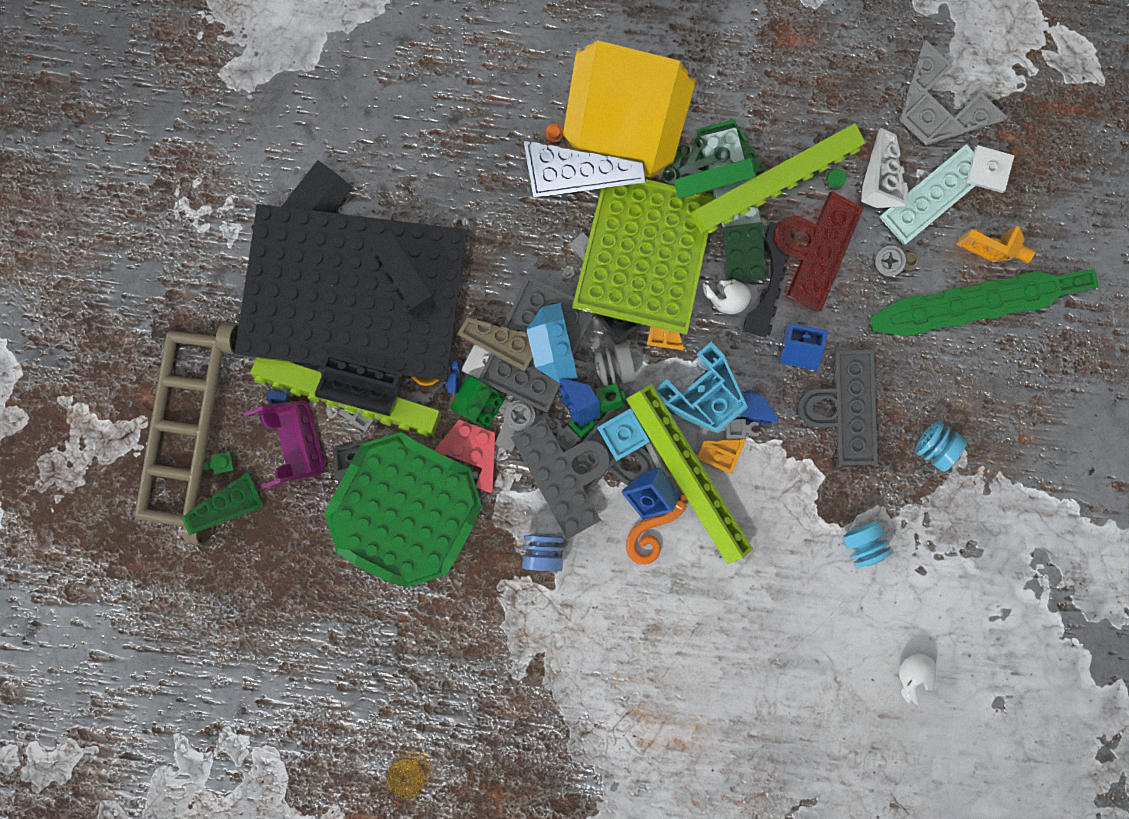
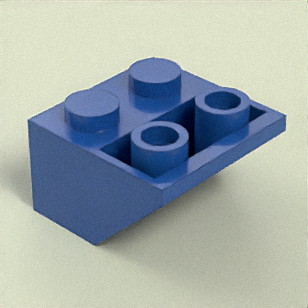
M789 323L785 328L779 364L817 371L825 350L828 330Z
M567 379L559 380L561 386L559 388L560 399L565 407H569V414L574 422L577 421L581 427L601 416L599 400L590 385Z

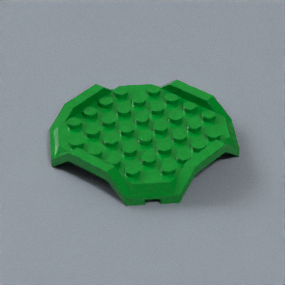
M398 432L360 445L324 515L336 553L353 565L387 582L407 588L445 576L473 529L482 505L470 467L433 450L403 432Z

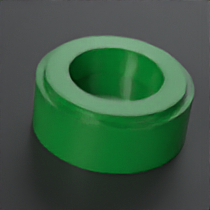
M840 169L831 170L826 177L828 186L833 189L841 188L846 182V174Z

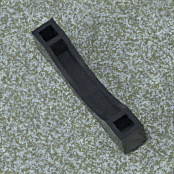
M770 222L767 226L764 247L770 261V281L766 294L760 304L746 315L741 335L764 340L771 334L772 325L770 320L771 317L774 318L777 310L774 304L775 300L779 299L781 288H778L779 283L785 277L786 270H783L784 263H787L789 260L790 252L787 250L789 244L792 245L793 227Z

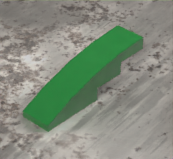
M749 158L676 179L674 184L678 199H683L714 189L724 188L756 178L757 176L753 160Z

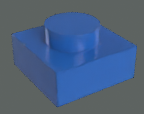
M275 390L267 392L266 399L269 405L290 402L287 393L284 391Z

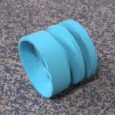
M937 420L922 434L916 445L915 453L919 456L923 454L924 460H928L933 456L931 464L940 471L945 472L958 460L968 441L958 432H953L949 435L950 427L944 426L942 421Z
M880 521L866 524L842 536L847 549H857L850 555L851 559L859 558L853 563L855 568L877 564L893 554L892 547L884 548L889 545V540H878L885 534Z

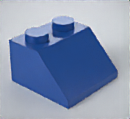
M746 390V392L742 393L748 408L736 419H746L747 421L769 425L778 423V417L763 396L757 395L758 392L753 390Z
M659 468L642 473L621 492L642 519L673 512L680 497L679 493Z

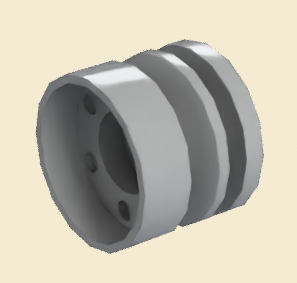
M627 342L614 344L613 354H610L608 347L605 346V356H602L600 348L594 349L595 369L603 387L608 386L607 378H610L611 383L615 384L616 376L620 377L623 384L635 381L633 361Z

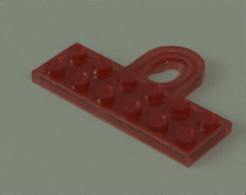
M831 191L827 196L816 224L801 216H789L778 223L775 229L777 246L784 253L801 261L787 293L788 297L817 312L822 311L864 209L863 207ZM793 229L803 230L808 235L809 241L805 248L798 247L791 238L790 234Z

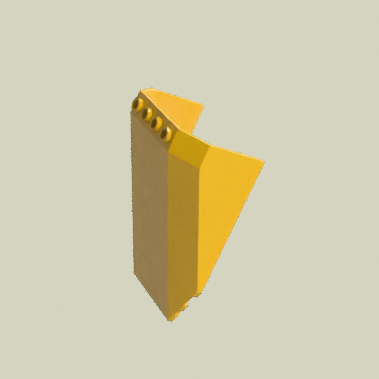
M597 40L593 44L587 45L584 51L580 49L576 51L563 139L569 148L643 161L645 178L651 179L663 172L666 167L672 166L696 80L688 77L689 71L683 67L679 60Z

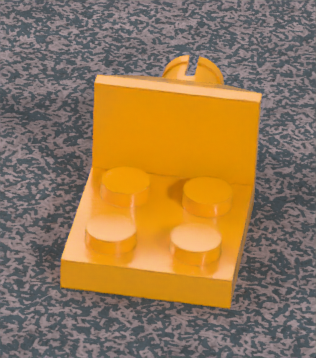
M1015 226L1005 232L1000 240L989 238L978 229H971L959 237L956 243L992 262L1009 261L1013 258H1018L1028 264L1035 254L1034 249L1024 246L1023 242L1025 239L1019 226Z

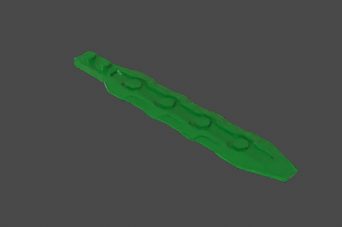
M1095 268L1061 276L1034 271L1004 280H991L975 286L960 289L957 287L944 290L941 293L900 299L870 317L873 332L912 336L927 333L933 329L948 326L956 327L966 325L967 322L987 318L995 319L1004 317L1006 314L1047 308L1061 295L1095 289L1099 287Z

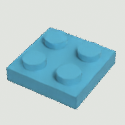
M631 408L597 427L616 461L650 442Z

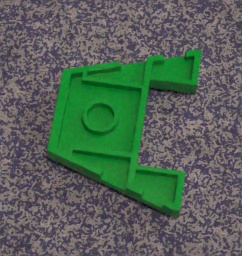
M734 119L697 129L696 138L736 128L744 159L752 158L756 173L766 170ZM702 150L697 161L704 158ZM702 167L699 170L706 171L707 167Z

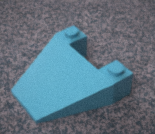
M710 342L697 353L698 360L708 371L682 394L668 379L657 386L655 390L671 414L719 433L748 407L724 354Z

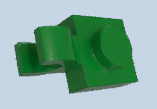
M232 452L211 455L212 461L204 462L203 471L213 469L214 474L235 471Z

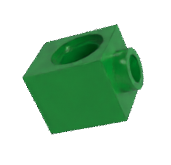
M617 383L595 389L599 406L603 413L625 407L626 393L624 388L621 389ZM616 394L614 400H608L609 396Z

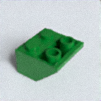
M468 375L449 409L488 430L506 397Z

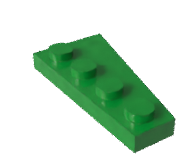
M247 472L181 518L190 536L261 509L263 504Z

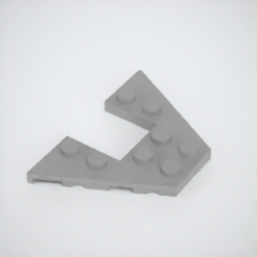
M927 40L922 44L899 118L916 137L927 146L1002 122L1008 118L982 92H979L955 117L927 91L953 65Z

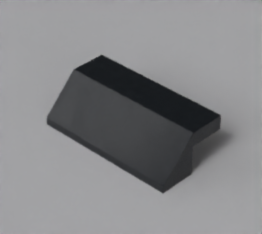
M317 160L281 207L333 213L353 187L341 176Z
M326 353L320 367L321 379L316 388L315 397L386 416L391 415L397 400L401 372Z

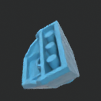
M561 303L541 307L526 329L535 368L560 383L559 380L578 379Z

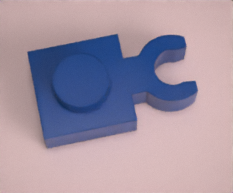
M450 361V374H448L446 381L448 393L457 395L461 388V362Z

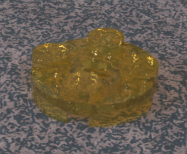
M402 758L394 762L386 777L389 791L404 800L416 797L424 788L426 782L424 767L417 759ZM404 774L411 776L408 784H406V781L401 780Z

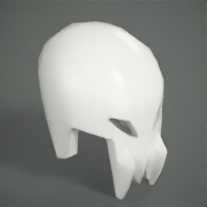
M720 280L717 284L720 294L717 296L708 285L703 283L705 296L711 299L716 309L720 312L736 314L743 311L749 305L751 291L745 284L737 280Z
M913 654L908 656L900 666L899 677L903 687L901 693L908 703L913 701L918 705L916 692L918 685L924 683L926 690H934L936 666L932 658L927 655Z

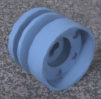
M549 533L524 535V540L532 541V545H523V548L532 550V554L523 555L522 569L562 571L563 558L555 556V552L563 551L564 547L555 546V542L564 543V537Z

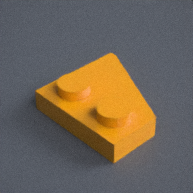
M652 326L649 327L647 345L677 350L684 349L680 333Z
M746 440L703 441L697 458L699 461L732 474Z

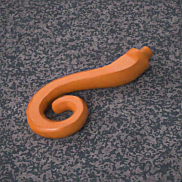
M680 495L673 512L647 518L632 528L626 540V551L633 562L647 565L659 557L661 545L656 537L647 535L641 538L639 542L642 547L647 544L652 545L653 550L649 555H642L637 551V539L647 529L668 524L679 518L687 508V505H685L687 501L685 495Z

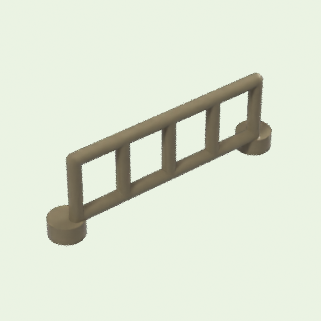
M222 323L217 330L216 336L169 331L166 334L135 517L139 520L183 527V539L189 544L204 546L213 535L214 526L189 536L181 517L197 506L223 353L235 354L239 324ZM177 343L212 347L206 380L171 376ZM169 387L204 391L198 425L164 420ZM161 431L196 436L190 470L156 464ZM154 476L188 481L183 515L148 509Z

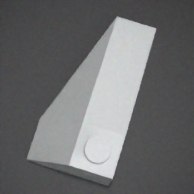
M882 128L878 130L862 187L861 202L876 208L907 205L908 186L902 176L904 168L900 166L899 162L901 154L897 135Z

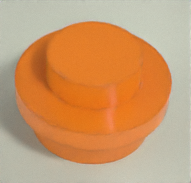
M551 124L546 128L545 136L548 141L557 143L563 139L564 130L559 124Z

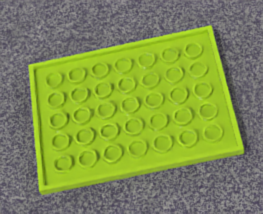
M647 179L642 183L601 188L572 308L687 335L708 237L707 231L700 233L690 213L715 199L714 195L702 193L678 199L675 186Z

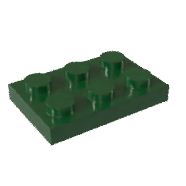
M757 222L723 227L727 280L734 279L741 283L766 280L762 223Z

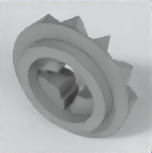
M897 246L882 248L875 260L878 271L885 276L899 275L904 270L907 262L905 253ZM893 256V259L898 260V262L893 263L890 267V264L884 262V260L890 259Z
M521 400L513 401L505 410V421L514 430H525L532 426L535 420L534 408L532 405ZM526 409L523 416L527 421L519 419L514 422L517 416L513 410L520 413Z

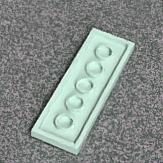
M736 128L699 137L707 141L706 148L702 149L704 158L712 155L717 147H726L730 151V158L727 162H714L706 166L707 170L745 160ZM723 151L721 157L725 158L726 153ZM749 180L724 188L714 189L715 199ZM755 204L750 206L751 211L742 216L739 213L734 215L735 220L725 225L721 222L722 227L761 222L758 208Z
M967 144L908 192L907 205L890 207L880 216V219L903 245L907 244L975 187V185L966 183L974 154Z

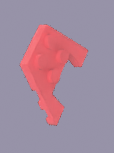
M459 419L435 448V451L482 468L476 488L489 493L493 492L496 433Z

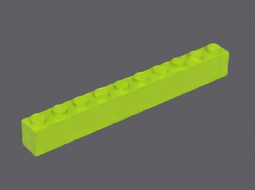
M856 123L760 174L756 178L703 205L690 214L700 233L707 231L709 234L718 229L717 225L723 222L725 225L735 220L734 215L739 213L742 216L751 211L750 206L755 204L758 207L766 203L765 198L770 195L773 199L782 194L781 189L787 187L789 190L797 186V181L801 178L803 181H806L814 176V171L818 170L820 173L830 167L829 163L832 161L837 164L845 159V154L853 155L861 150L860 146L865 144V141Z
M256 358L250 372L254 377V381L259 384L265 385L269 383L275 389L281 391L287 389L293 395H305L314 402L321 400L330 407L337 408L339 406L348 413L355 414L357 412L369 420L376 418L382 424L388 426L394 424L403 431L409 432V430L417 432V435L425 438L428 436L434 437L441 418L440 411L398 397L390 416L315 397V391L321 379V372L291 362Z
M652 383L626 399L726 563L729 564L743 559L753 550V547Z

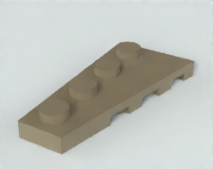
M466 318L457 334L459 337L526 372L533 360L528 334L525 332H518L506 327H499Z

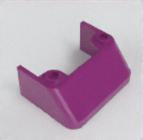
M295 401L263 405L244 413L245 417L261 415L262 422L267 428H277L286 464L276 469V480L261 485L262 489L285 485L323 474L325 464L312 411L307 402Z

